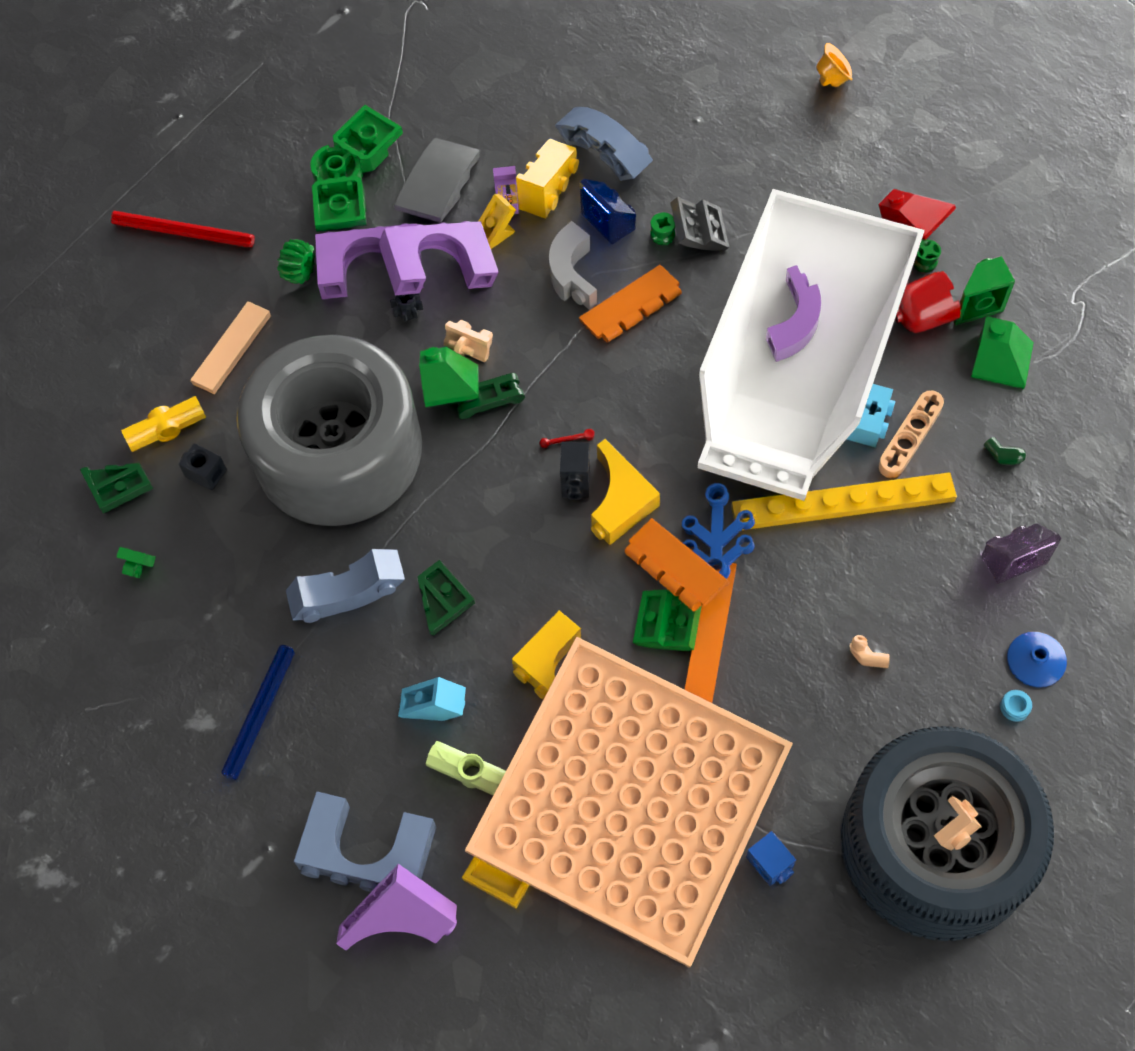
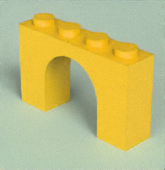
M559 610L512 658L514 675L522 683L528 681L535 687V693L542 700H544L555 679V670L558 663L569 652L576 637L581 639V628Z

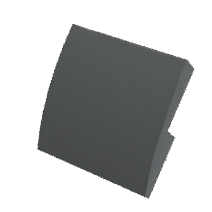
M679 197L670 202L679 244L696 249L714 251L727 250L729 248L722 212L719 206L703 199L695 205Z

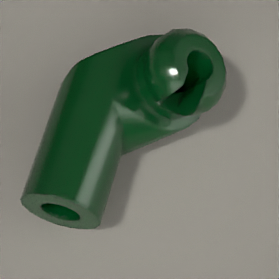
M995 437L988 439L984 443V447L999 464L1017 465L1026 459L1025 450L1018 447H1003Z

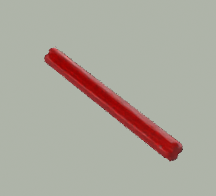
M113 211L111 214V223L115 225L249 248L254 246L255 236L253 234Z

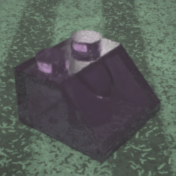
M1038 523L1029 527L1022 525L1005 537L998 535L988 540L981 557L997 584H1000L1048 564L1062 538L1058 533Z

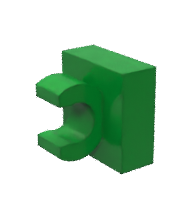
M119 547L116 556L117 558L127 560L123 566L122 574L140 578L142 573V565L153 567L156 556Z

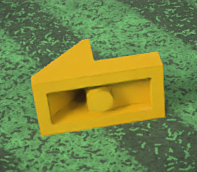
M499 194L493 195L478 221L482 223L490 249L515 232L508 223L516 209Z

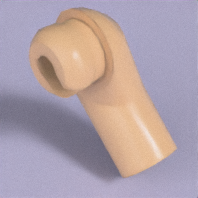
M857 635L852 638L850 652L861 665L879 668L889 667V654L872 652L867 646V639L864 636Z

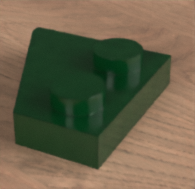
M140 463L125 464L124 466L106 465L105 469L90 470L89 467L80 469L103 514L153 489Z
M440 560L417 576L428 629L432 636L475 604V599Z

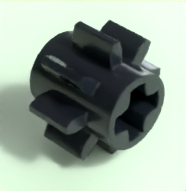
M420 294L396 295L395 299H390L394 317L400 316L404 319V322L414 318L417 319L418 310H423Z

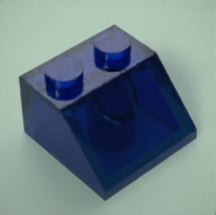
M587 179L580 181L581 214L612 245L636 229L635 210L631 205H626L620 199L616 190L610 189L604 182Z

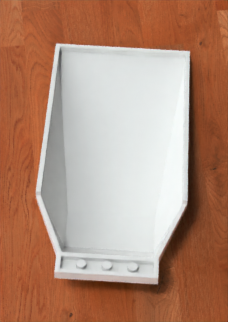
M772 189L700 368L699 380L706 443L698 461L699 469L805 501L812 478L860 424L924 230ZM797 265L800 273L806 274L809 286L818 284L821 294L818 327L810 342L802 350L791 357L776 362L766 341L767 328L787 321L797 310L795 300L786 283L787 268Z

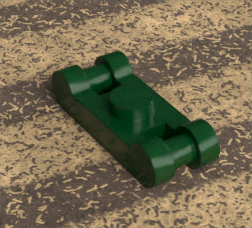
M509 373L479 382L478 399L472 402L467 400L454 402L458 404L457 412L461 419H468L478 412L508 403L517 404L525 399V394L518 386L520 381L517 374ZM502 388H507V389H509L508 391H505V392H502V391H501Z

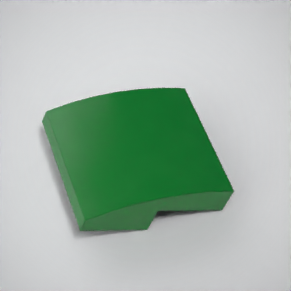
M669 590L643 591L633 643L637 646L655 649L694 650L702 605L696 611H692L679 600V596L673 595Z

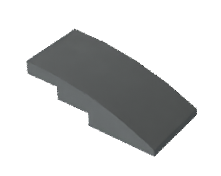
M434 138L413 167L394 204V209L441 222L460 199V190L470 179V169L479 160L480 150Z

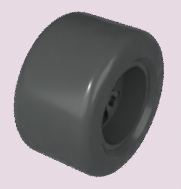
M321 335L290 343L271 354L254 370L239 398L237 407L238 434L258 483L270 501L295 519L322 526H342L364 521L383 512L394 504L408 489L417 473L422 453V437L409 382L391 356L367 341L342 335ZM338 413L337 418L334 420L325 421L322 418ZM352 414L360 416L365 420L363 425L351 428L346 424ZM310 424L317 427L314 436H300Z

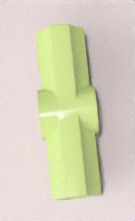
M436 741L432 746L426 761L427 767L461 781L468 788H477L493 796L506 773L505 770L483 761L476 754H466L439 741ZM470 766H476L480 769L475 776H467L464 772Z

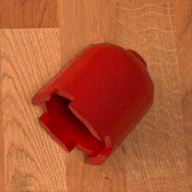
M938 271L907 284L895 317L896 323L901 322L903 327L910 332L920 333L959 319L961 314L959 300L953 302L950 290H953L954 286L948 275L944 271Z

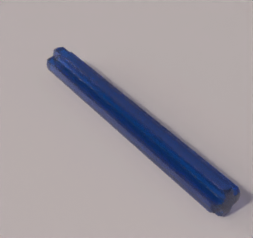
M280 645L221 771L226 778L236 780L243 768L295 654L293 648Z

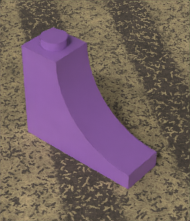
M397 864L339 925L336 944L347 950L365 937L382 932L396 931L412 933L436 944L444 935L448 936L454 930L457 924V905L400 864Z

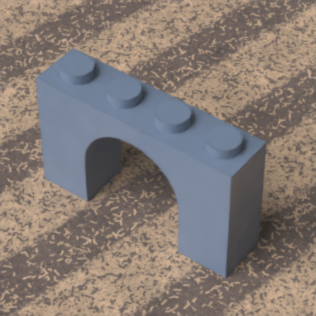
M316 792L294 860L296 866L301 870V874L311 878H318L319 874L328 876L330 881L340 885H348V882L360 884L359 888L372 892L397 864H400L416 877L422 879L436 830V825L432 818L404 812L391 851L376 863L359 865L345 859L340 851V839L350 809L346 798Z

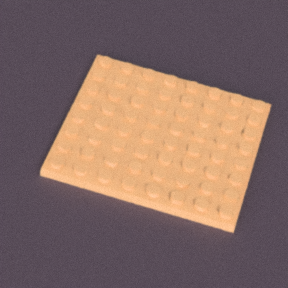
M576 637L470 839L465 852L690 968L793 743Z

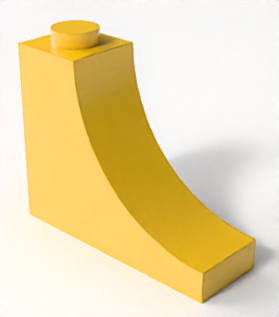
M604 439L597 444V459L604 466L610 480V485L602 504L591 514V530L599 540L604 539L611 545L660 506V493Z

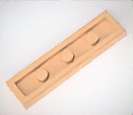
M247 302L191 378L192 384L215 395L271 317L270 311Z

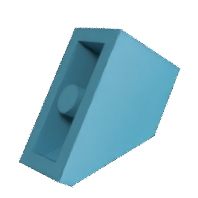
M437 677L403 688L398 716L401 718L438 721L462 716L465 706L466 687Z

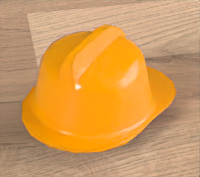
M826 43L824 54L816 66L817 71L821 75V85L826 86L830 84L833 87H839L849 79L852 81V70L844 55L834 45Z

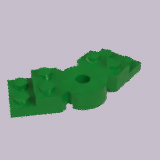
M364 105L333 135L334 147L329 145L321 147L311 159L310 167L315 182L312 185L317 232L367 226L365 191L362 183L363 172L374 171L389 156L388 148L403 134L400 125L367 105Z

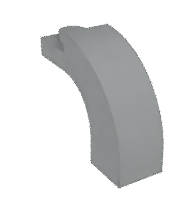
M571 221L559 231L551 244L549 251L550 278L553 288L563 301L572 296L576 303L579 305L583 304L591 310L597 305V289L582 278L573 268L577 261L590 251V235Z

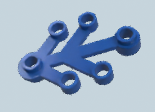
M714 483L705 492L707 501L712 506L711 533L699 524L695 516L690 515L682 520V527L685 533L689 535L694 534L711 548L710 557L700 551L693 540H686L683 544L688 548L694 547L692 550L715 570L720 569L719 573L727 579L731 571L730 565L741 554L751 553L755 545L749 535H741L737 538L736 545L724 555L723 547L742 529H751L755 524V519L750 511L743 510L738 513L736 520L723 531L724 506L728 503L730 496L725 485ZM744 518H750L747 522H741ZM695 523L694 526L687 527L688 524ZM744 542H749L748 546L741 547Z

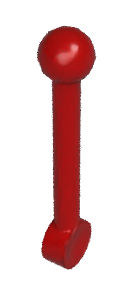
M586 429L581 434L549 440L542 438L539 441V445L541 448H548L552 444L583 438L590 441L594 439L595 432L592 429Z

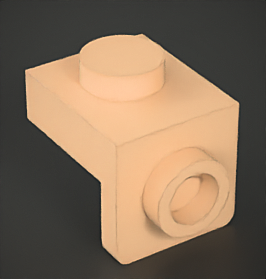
M953 796L948 799V802L959 815L934 835L940 845L950 851L954 848L955 850L961 849L971 840L970 835L981 827L975 819L978 813L966 799L961 802Z

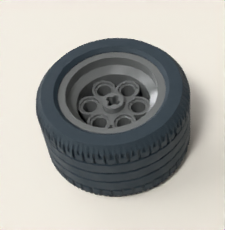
M935 726L911 731L897 737L882 747L864 767L844 812L841 825V849L849 877L852 878L851 881L855 889H858L859 895L863 900L867 901L866 904L872 910H875L877 915L882 919L885 918L894 927L897 926L899 927L898 929L906 933L910 932L911 935L923 936L925 939L931 940L937 939L938 941H948L949 939L955 941L979 936L994 929L1012 915L1035 891L1050 864L1054 845V826L1052 812H1050L1051 807L1049 806L1048 799H1046L1047 795L1044 793L1043 787L1040 786V781L1037 780L1036 775H1033V771L1029 769V766L1025 765L1024 761L1014 754V751L1009 750L1007 746H1003V743L997 742L996 739L993 740L990 736H985L983 733L979 734L977 731L965 730V728L959 727L952 728V726H941V728ZM953 796L961 802L966 799L978 813L975 819L981 825L982 833L974 832L970 835L971 840L961 849L955 850L954 848L950 851L941 846L934 835L944 828L945 823L949 824L959 815L948 804V799ZM923 802L927 804L930 808V813L919 811L916 803ZM907 832H917L921 836V842L911 841L907 836ZM966 850L972 853L975 862H966L961 856V851ZM936 855L940 857L944 867L932 865L929 856Z

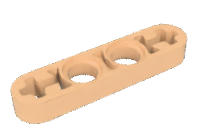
M933 390L921 394L881 456L879 471L883 476L896 478L902 474L942 410L944 399L941 394ZM932 401L935 404L931 406L927 414L924 412L926 404ZM914 419H919L924 422L925 427L916 429L910 422ZM907 439L912 443V447L903 449L898 445V441ZM896 454L898 456L896 465L892 468L888 467V463H891Z

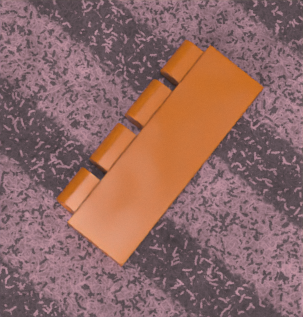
M658 265L580 316L579 321L597 339L602 337L609 343L623 333L622 328L627 331L642 321V314L648 317L664 306L663 301L668 304L682 294L679 288L680 283L663 266Z
M653 518L629 540L630 544L624 551L638 565L641 564V567L653 578L660 580V584L673 595L679 596V600L692 611H696L701 605L706 607L729 584V581Z

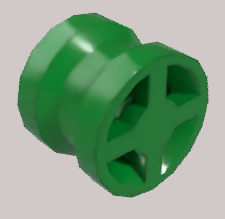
M663 212L652 217L650 236L654 243L668 245L675 239L676 227L674 217L671 214Z
M933 240L921 241L913 264L916 270L929 273L936 269L941 255L939 244Z

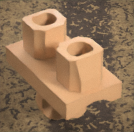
M460 320L457 323L448 321L445 325L446 336L443 345L454 349L455 352L462 356L468 355L486 362L492 344V332L483 329L477 333L471 330L470 324L466 321Z

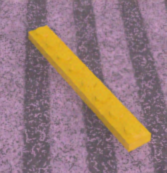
M949 472L808 491L805 501L786 495L732 501L731 508L734 521L739 512L743 510L750 511L755 519V524L751 529L955 502L957 495L951 473ZM744 518L741 522H747L750 518Z

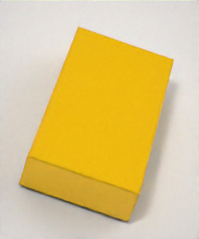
M473 857L462 876L464 881L516 909L529 887V884L476 857Z

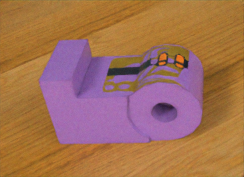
M515 166L493 168L495 193L503 196L516 209L514 214H519Z

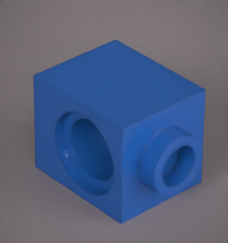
M772 831L748 849L747 860L769 886L776 881L782 884L794 874L792 868L795 865L796 859Z

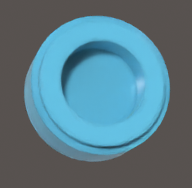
M1011 690L1002 698L1000 709L1007 719L1022 721L1030 714L1032 701L1025 692Z

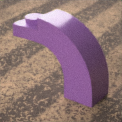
M797 265L787 268L786 283L795 300L797 310L787 321L767 328L766 341L776 362L791 357L802 350L810 342L818 327L821 310V294L818 284L809 286L806 274H801Z

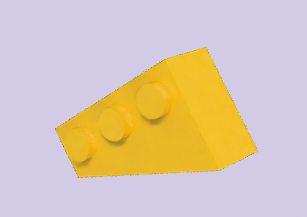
M549 139L537 152L536 157L538 159L536 162H529L526 165L528 171L524 175L519 173L516 177L519 209L545 219L551 210H555L561 191L565 192L570 175L572 173L575 174L579 166L576 148Z

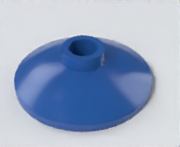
M1027 632L1019 635L1010 644L1007 652V662L1011 672L1018 680L1029 686L1047 687L1053 685L1061 679L1066 670L1067 657L1063 647L1053 637L1041 632ZM1035 652L1041 653L1044 659L1037 658Z

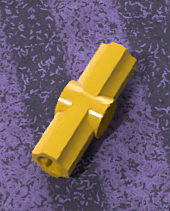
M194 396L170 408L167 406L156 407L149 412L147 419L121 431L131 451L134 452L157 440L162 442L173 440L180 434L181 429L206 418L198 399Z

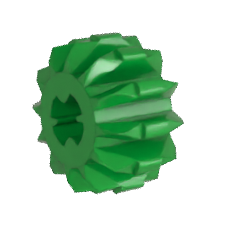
M290 239L289 242H285L283 250H280V257L277 259L279 261L277 270L280 271V278L294 284H303L305 281H308L310 274L313 273V266L316 264L314 263L316 253H314L313 246L298 239Z

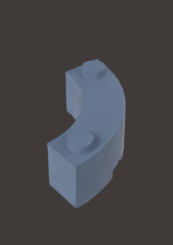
M575 107L555 124L567 145H576L587 150L592 147L600 152V159L613 170L620 181L634 179L653 161L648 154V148L643 143L639 142L621 124L597 110L588 107Z
M371 549L364 557L350 564L349 571L336 576L332 572L312 576H297L286 589L292 620H304L307 623L315 622L323 617L360 608L385 595L394 593L396 587L405 580L398 551Z

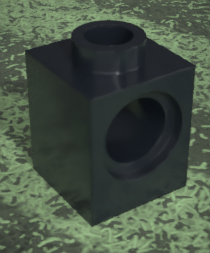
M195 443L189 451L184 452L179 463L186 478L210 490H213L227 470L221 456Z

